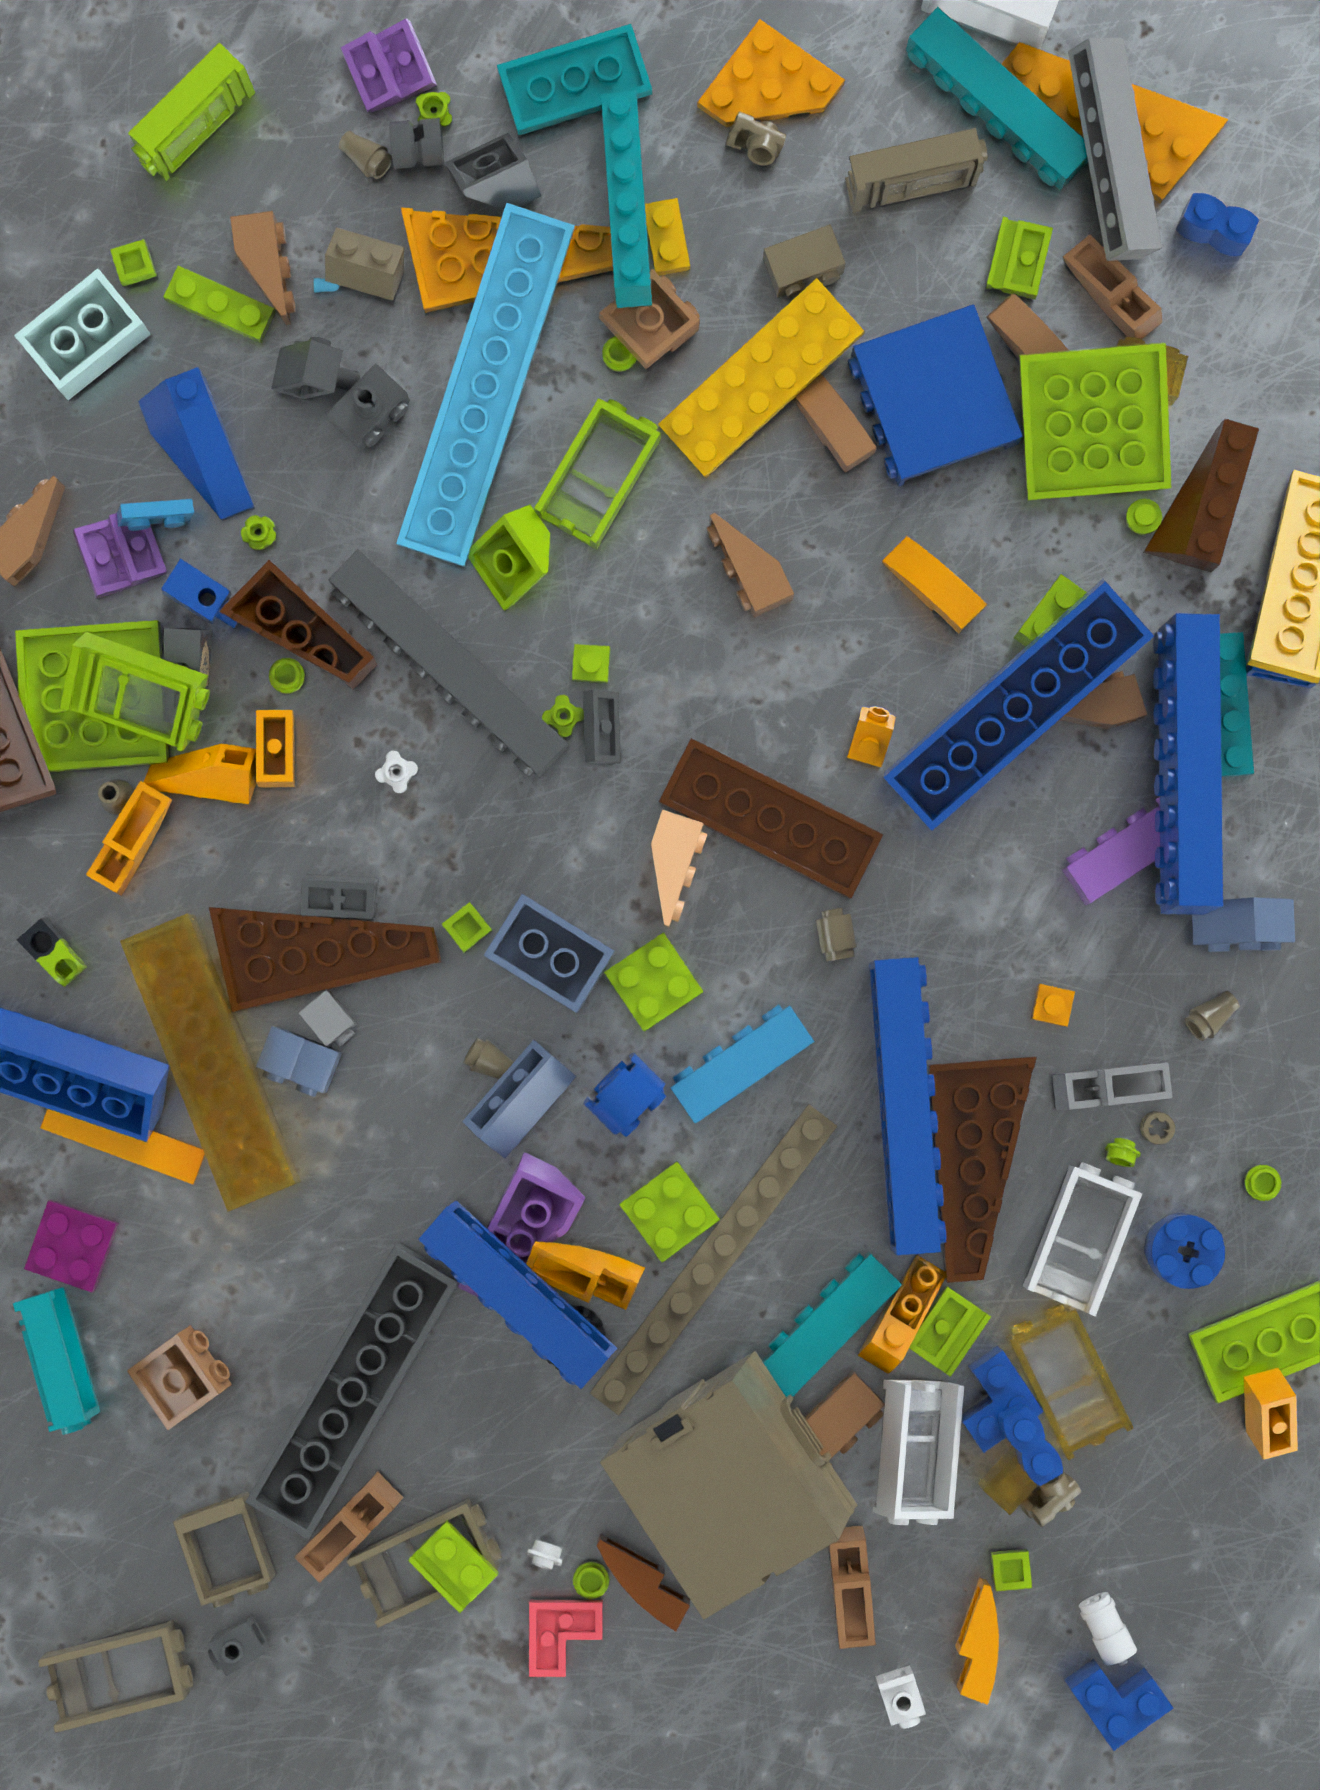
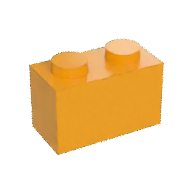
M256 710V783L258 787H295L293 710Z
M1279 1368L1244 1376L1246 1432L1262 1459L1265 1460L1298 1451L1296 1394Z

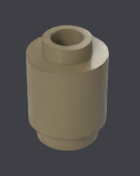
M842 908L821 911L822 919L815 921L821 953H825L826 962L855 957L853 948L857 946L851 914L844 915Z

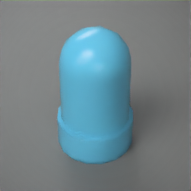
M314 278V293L334 292L339 289L337 284L327 282L325 279Z

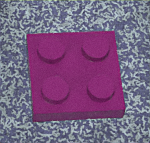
M48 1200L24 1269L89 1292H95L119 1223L54 1200Z

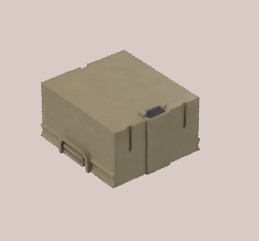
M756 1351L706 1382L702 1379L668 1400L661 1410L622 1433L600 1461V1464L703 1620L765 1584L772 1572L779 1576L838 1541L850 1516L858 1506L830 1464L831 1454L829 1452L822 1456L819 1454L821 1449H823V1445L798 1407L791 1410L790 1404L793 1401V1397L791 1394L787 1397L784 1395Z

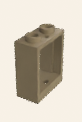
M248 1492L180 1515L173 1521L201 1606L212 1603L213 1607L216 1608L235 1600L234 1594L247 1590L248 1595L264 1591L269 1588L268 1582H271L276 1575L254 1507L245 1503L249 1497ZM241 1514L260 1571L213 1587L194 1530Z

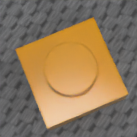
M1038 984L1031 1019L1068 1027L1075 991Z

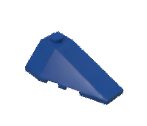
M199 367L165 379L138 401L150 434L221 520L255 508L209 385Z

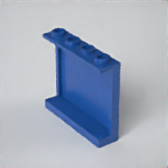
M974 304L853 346L851 358L848 359V366L853 379L859 378L863 391L860 392V399L866 413L871 411L875 421V425H872L874 439L878 446H884L887 458H884L886 472L890 479H896L898 487L904 485L905 480L1002 446H1004V449H1008L1020 443L1023 436Z

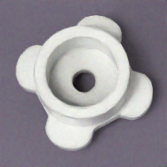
M390 751L386 754V762L383 767L376 770L375 777L378 782H386L392 786L396 793H403L407 790V784L411 777L417 774L418 767L415 762H407L401 758L399 752ZM394 769L400 770L399 775L393 774Z
M535 1540L532 1550L528 1549L527 1556L533 1558L531 1564L552 1570L553 1565L561 1566L562 1560L559 1559L562 1549L552 1544Z

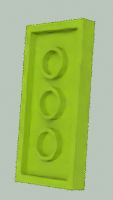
M1320 1281L1188 1334L1216 1403L1219 1404L1243 1394L1244 1376L1279 1368L1285 1377L1320 1363Z

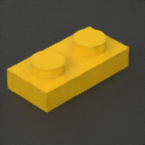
M678 198L646 203V226L655 272L661 276L690 270Z

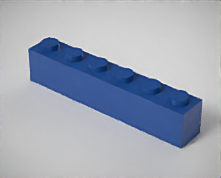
M457 1200L447 1206L418 1239L425 1245L424 1249L429 1256L435 1260H441L450 1268L455 1280L462 1285H468L478 1294L479 1301L486 1308L495 1310L505 1319L506 1326L513 1333L525 1337L532 1344V1349L539 1357L544 1360H550L559 1369L561 1377L569 1384L577 1385L582 1389L618 1349Z

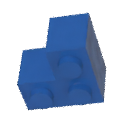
M996 1346L968 1365L988 1396L962 1414L961 1422L978 1447L985 1453L1005 1439L998 1423L999 1413L1019 1402L1024 1403L1037 1416L1042 1414L1044 1410L999 1346Z
M1093 1658L1064 1679L1113 1751L1174 1709L1145 1668L1114 1688Z

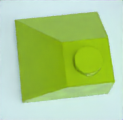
M531 504L504 514L471 546L468 556L469 560L504 611L510 609L548 573L550 532Z

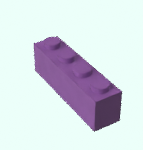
M1160 797L1155 799L1159 805L1149 813L1143 807L1126 819L1129 826L1120 832H1117L1113 827L1096 838L1099 845L1091 851L1087 852L1085 847L1066 858L1070 865L1062 869L1085 906L1155 861L1156 848L1160 847V832L1155 831V814L1157 810L1160 811Z

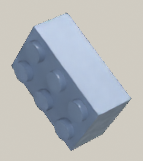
M521 894L484 956L578 1014L613 958L615 951L524 894Z

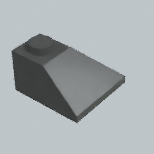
M509 133L445 162L447 169L465 197L501 209H505L506 203L525 208L533 200L541 197L529 163Z

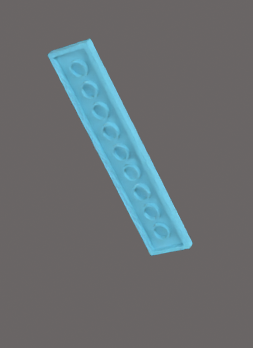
M506 203L396 542L398 546L462 567L466 566L575 230V225Z

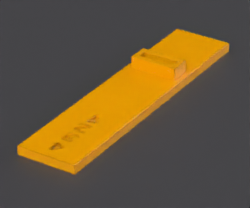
M47 1109L40 1127L43 1130L190 1184H194L207 1151L155 1131L151 1133L148 1141L144 1142Z

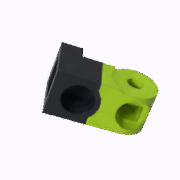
M40 918L17 941L60 985L66 987L87 966L78 954L68 946V942L55 929L56 927L48 918Z

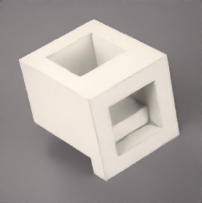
M910 1665L875 1676L891 1726L899 1724L900 1729H906L921 1722L919 1717L926 1715ZM904 1696L910 1699L908 1705L902 1707L896 1705L900 1697Z

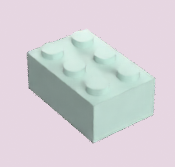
M97 268L14 336L69 401L151 334Z

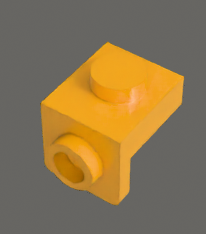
M862 707L847 758L882 767L894 730L896 717L881 707Z

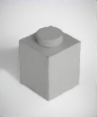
M325 990L298 1013L326 1047H331L334 1043L337 1047H340L355 1035L352 1028L358 1023L329 990Z

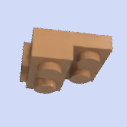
M654 269L650 271L651 306L617 308L615 299L599 312V319L645 369L650 367L669 350L674 352L699 331L700 316L696 308L688 301L683 302L677 296L672 282L666 276L660 277Z
M191 1325L127 1370L167 1430L174 1427L232 1385L228 1380L230 1372L226 1364L220 1360L215 1361L207 1349L209 1347L207 1337L199 1330L194 1331Z

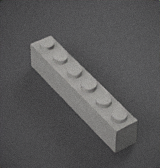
M1088 38L1069 50L1068 55L1106 261L1142 259L1162 249L1124 39Z

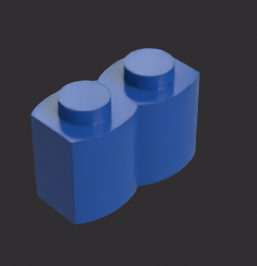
M1193 193L1182 212L1176 230L1181 236L1190 241L1209 243L1222 254L1241 256L1252 240L1259 219L1252 212L1236 206L1226 207L1222 201L1212 195Z
M1019 1402L998 1414L999 1427L1004 1437L1016 1449L1017 1459L1021 1468L1033 1482L1042 1486L1063 1474L1061 1458L1056 1449L1045 1439L1042 1423L1030 1408L1024 1403Z

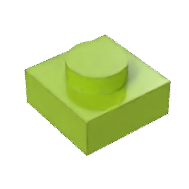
M144 239L110 249L120 283L123 287L157 276L147 243Z
M574 644L572 681L608 684L610 646Z
M471 902L442 923V926L464 953L493 931Z
M1027 1549L991 1552L993 1583L996 1592L1032 1588L1029 1551Z

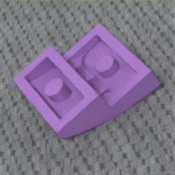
M406 18L376 35L370 31L340 47L364 106L369 113L390 107L437 86L412 23Z
M117 513L109 515L107 520L73 530V535L96 599L143 584L167 573L151 526L148 529L139 531L128 530V526L118 527Z

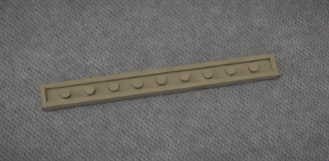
M810 1104L806 1106L592 1388L590 1394L619 1416L837 1128L836 1124Z

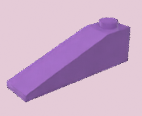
M524 1152L486 1228L526 1264L535 1241L554 1242L570 1229L585 1197L557 1167ZM459 1283L458 1288L478 1297V1294L468 1285Z

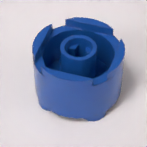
M634 1052L628 1055L632 1062L628 1065L623 1061L618 1063L594 1088L598 1093L596 1098L592 1101L587 1096L583 1103L614 1135L621 1133L625 1137L637 1128L641 1122L638 1117L647 1108L653 1111L666 1098L663 1090L665 1082Z
M1186 1213L1168 1215L1150 1228L1145 1239L1144 1253L1152 1271L1161 1280L1179 1288L1194 1289L1209 1285L1219 1274L1224 1264L1225 1246L1222 1234L1209 1221L1198 1216ZM1187 1245V1247L1191 1248L1190 1255L1183 1257L1182 1254L1178 1253L1179 1246Z

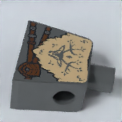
M164 628V660L181 666L187 664L190 669L208 675L206 687H208L213 630ZM176 690L174 708L178 707L181 693Z

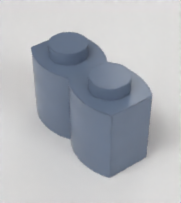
M272 1026L256 1067L264 1070L263 1077L281 1084L284 1078L298 1083L296 1090L316 1097L317 1092L327 1093L343 1052L332 1047H326L324 1044L278 1026Z

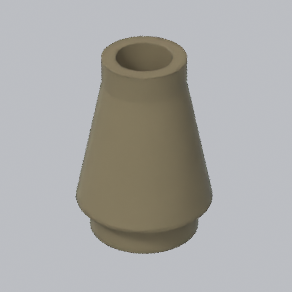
M347 131L339 141V149L353 161L366 177L379 179L390 168L392 156L388 153L387 147L358 136L352 131Z
M114 779L103 783L99 787L98 797L104 810L108 813L119 815L134 789L128 782ZM115 789V797L109 800L111 790Z
M1225 991L1221 995L1190 1009L1189 1016L1185 1018L1186 1026L1201 1041L1207 1038H1214L1230 1016L1240 1007L1239 1002L1232 993Z
M476 1038L468 1050L463 1063L470 1066V1071L500 1079L514 1061L488 1039L483 1041Z

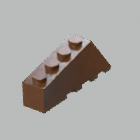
M1224 419L1220 423L1143 553L1207 572L1214 571L1220 565L1259 428L1229 419Z
M270 560L219 611L221 614L336 676L352 690L377 666L374 656Z

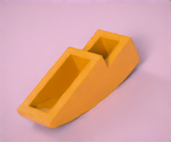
M908 536L882 560V563L931 611L935 610L958 634L987 605L950 569Z
M140 781L102 841L104 846L86 875L122 896L154 840L172 799Z
M535 1241L526 1265L548 1285L589 1303L594 1295L624 1310L627 1309L645 1270V1267L602 1251L553 1242Z
M980 1577L955 1645L958 1653L966 1657L956 1687L960 1695L988 1705L998 1663L999 1630L991 1586L986 1579Z

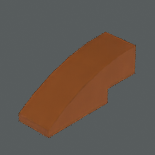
M601 1533L597 1540V1548L620 1585L637 1604L655 1619L672 1630L677 1631L690 1607V1598L661 1583L665 1575L664 1567Z

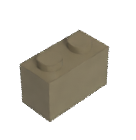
M831 224L764 248L763 261L777 298L787 295V298L797 297L816 278L824 286L830 285L840 279L846 264Z
M336 227L325 253V281L393 301L404 274V247Z

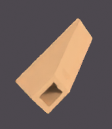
M662 810L651 842L663 923L664 926L670 927L672 920L679 922L685 904L684 901L679 900L683 886L688 888L691 886L696 867L690 866L694 852L702 853L708 834L701 832L703 828L702 822Z

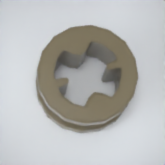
M1152 1111L1142 1118L1140 1132L1145 1140L1153 1144L1162 1145L1172 1139L1175 1133V1124L1169 1115L1159 1111ZM1154 1119L1159 1122L1165 1121L1166 1129L1162 1128L1165 1133L1161 1137L1157 1134L1149 1133V1127H1153L1150 1123Z

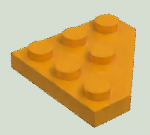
M759 19L697 102V107L725 127L733 126L738 111L754 117V120H760V122L789 118V115L807 112L809 114L823 113L844 86L845 79Z

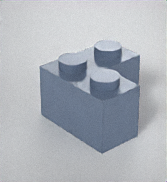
M1257 897L1224 899L1223 907L1205 915H1192L1193 945H1208V952H1229L1231 944H1239V950H1281V943L1295 942L1294 899Z

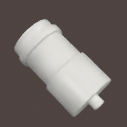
M1102 1592L1085 1599L1079 1604L1080 1615L1090 1629L1093 1636L1092 1640L1104 1665L1109 1666L1119 1663L1122 1666L1128 1662V1658L1136 1653L1137 1648L1126 1625L1122 1623L1113 1598H1110L1108 1592Z

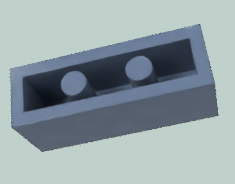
M533 1040L462 1122L481 1141L503 1158H506L577 1076L537 1041Z

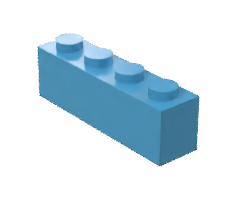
M778 1004L761 1016L765 1023L753 1030L748 1025L733 1035L732 1038L735 1043L723 1051L719 1045L704 1055L702 1058L705 1064L693 1071L691 1066H688L672 1077L676 1084L670 1088L695 1124L815 1042L791 1006L783 1010Z

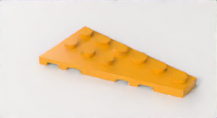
M1019 42L1002 62V65L1084 139L1070 61ZM1132 84L1138 120L1141 126L1143 147L1148 164L1151 190L1154 200L1161 204L1225 126L1228 119Z
M401 207L425 313L475 302L502 217L469 214L468 216L446 214V211L432 210V212L414 211L413 208ZM585 224L575 226L557 283L613 271L610 227Z

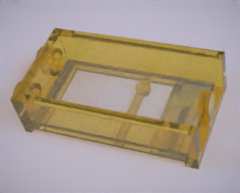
M1059 1304L1044 1312L1045 1318L1033 1324L1031 1320H1026L1011 1328L1013 1334L1005 1338L1037 1402L1044 1410L1043 1415L1063 1456L1069 1461L1075 1458L1073 1455L1074 1451L1088 1444L1092 1446L1100 1445L1106 1441L1105 1436L1121 1428L1128 1432L1134 1429L1076 1309L1072 1306L1065 1308L1063 1304Z

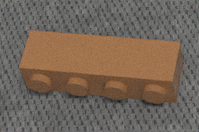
M853 1370L848 1373L804 1417L823 1445V1449H821L819 1454L822 1456L829 1452L831 1458L838 1451L845 1454L858 1441V1438L855 1436L856 1433L865 1425L868 1429L881 1419L884 1415L881 1409L885 1406V1403Z

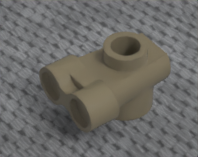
M738 111L725 145L739 150L741 148L748 149L747 155L749 159L755 164L765 166L772 164L775 158H778L783 148L786 134L778 131V127L772 122L764 121L760 123L754 120L753 116Z
M1063 1471V1474L1042 1486L1038 1485L1040 1488L1038 1491L1029 1493L1018 1503L1029 1518H1033L1040 1527H1043L1055 1518L1057 1512H1065L1071 1509L1075 1504L1074 1498L1081 1493V1489L1077 1482Z

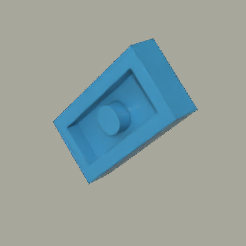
M182 499L120 504L117 511L118 527L128 526V530L139 531L150 528V524L164 523L166 528L185 526L186 522L190 521L194 514L193 500Z

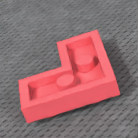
M603 1600L529 1601V1677H566V1640H602Z

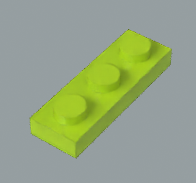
M177 266L163 296L165 301L259 343H262L276 313L275 309L271 306L181 266Z

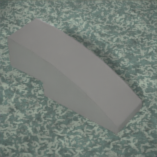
M1168 1062L1052 1074L1056 1110H1072L1173 1098Z

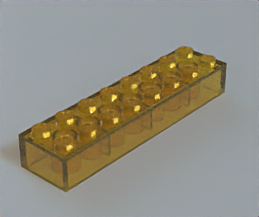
M187 913L121 940L120 943L227 1211L235 1210L302 1182L235 1014L231 1011L229 999L196 917Z

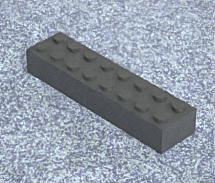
M401 1243L394 1246L245 1503L306 1539H310L458 1286L459 1282L455 1280L449 1271Z

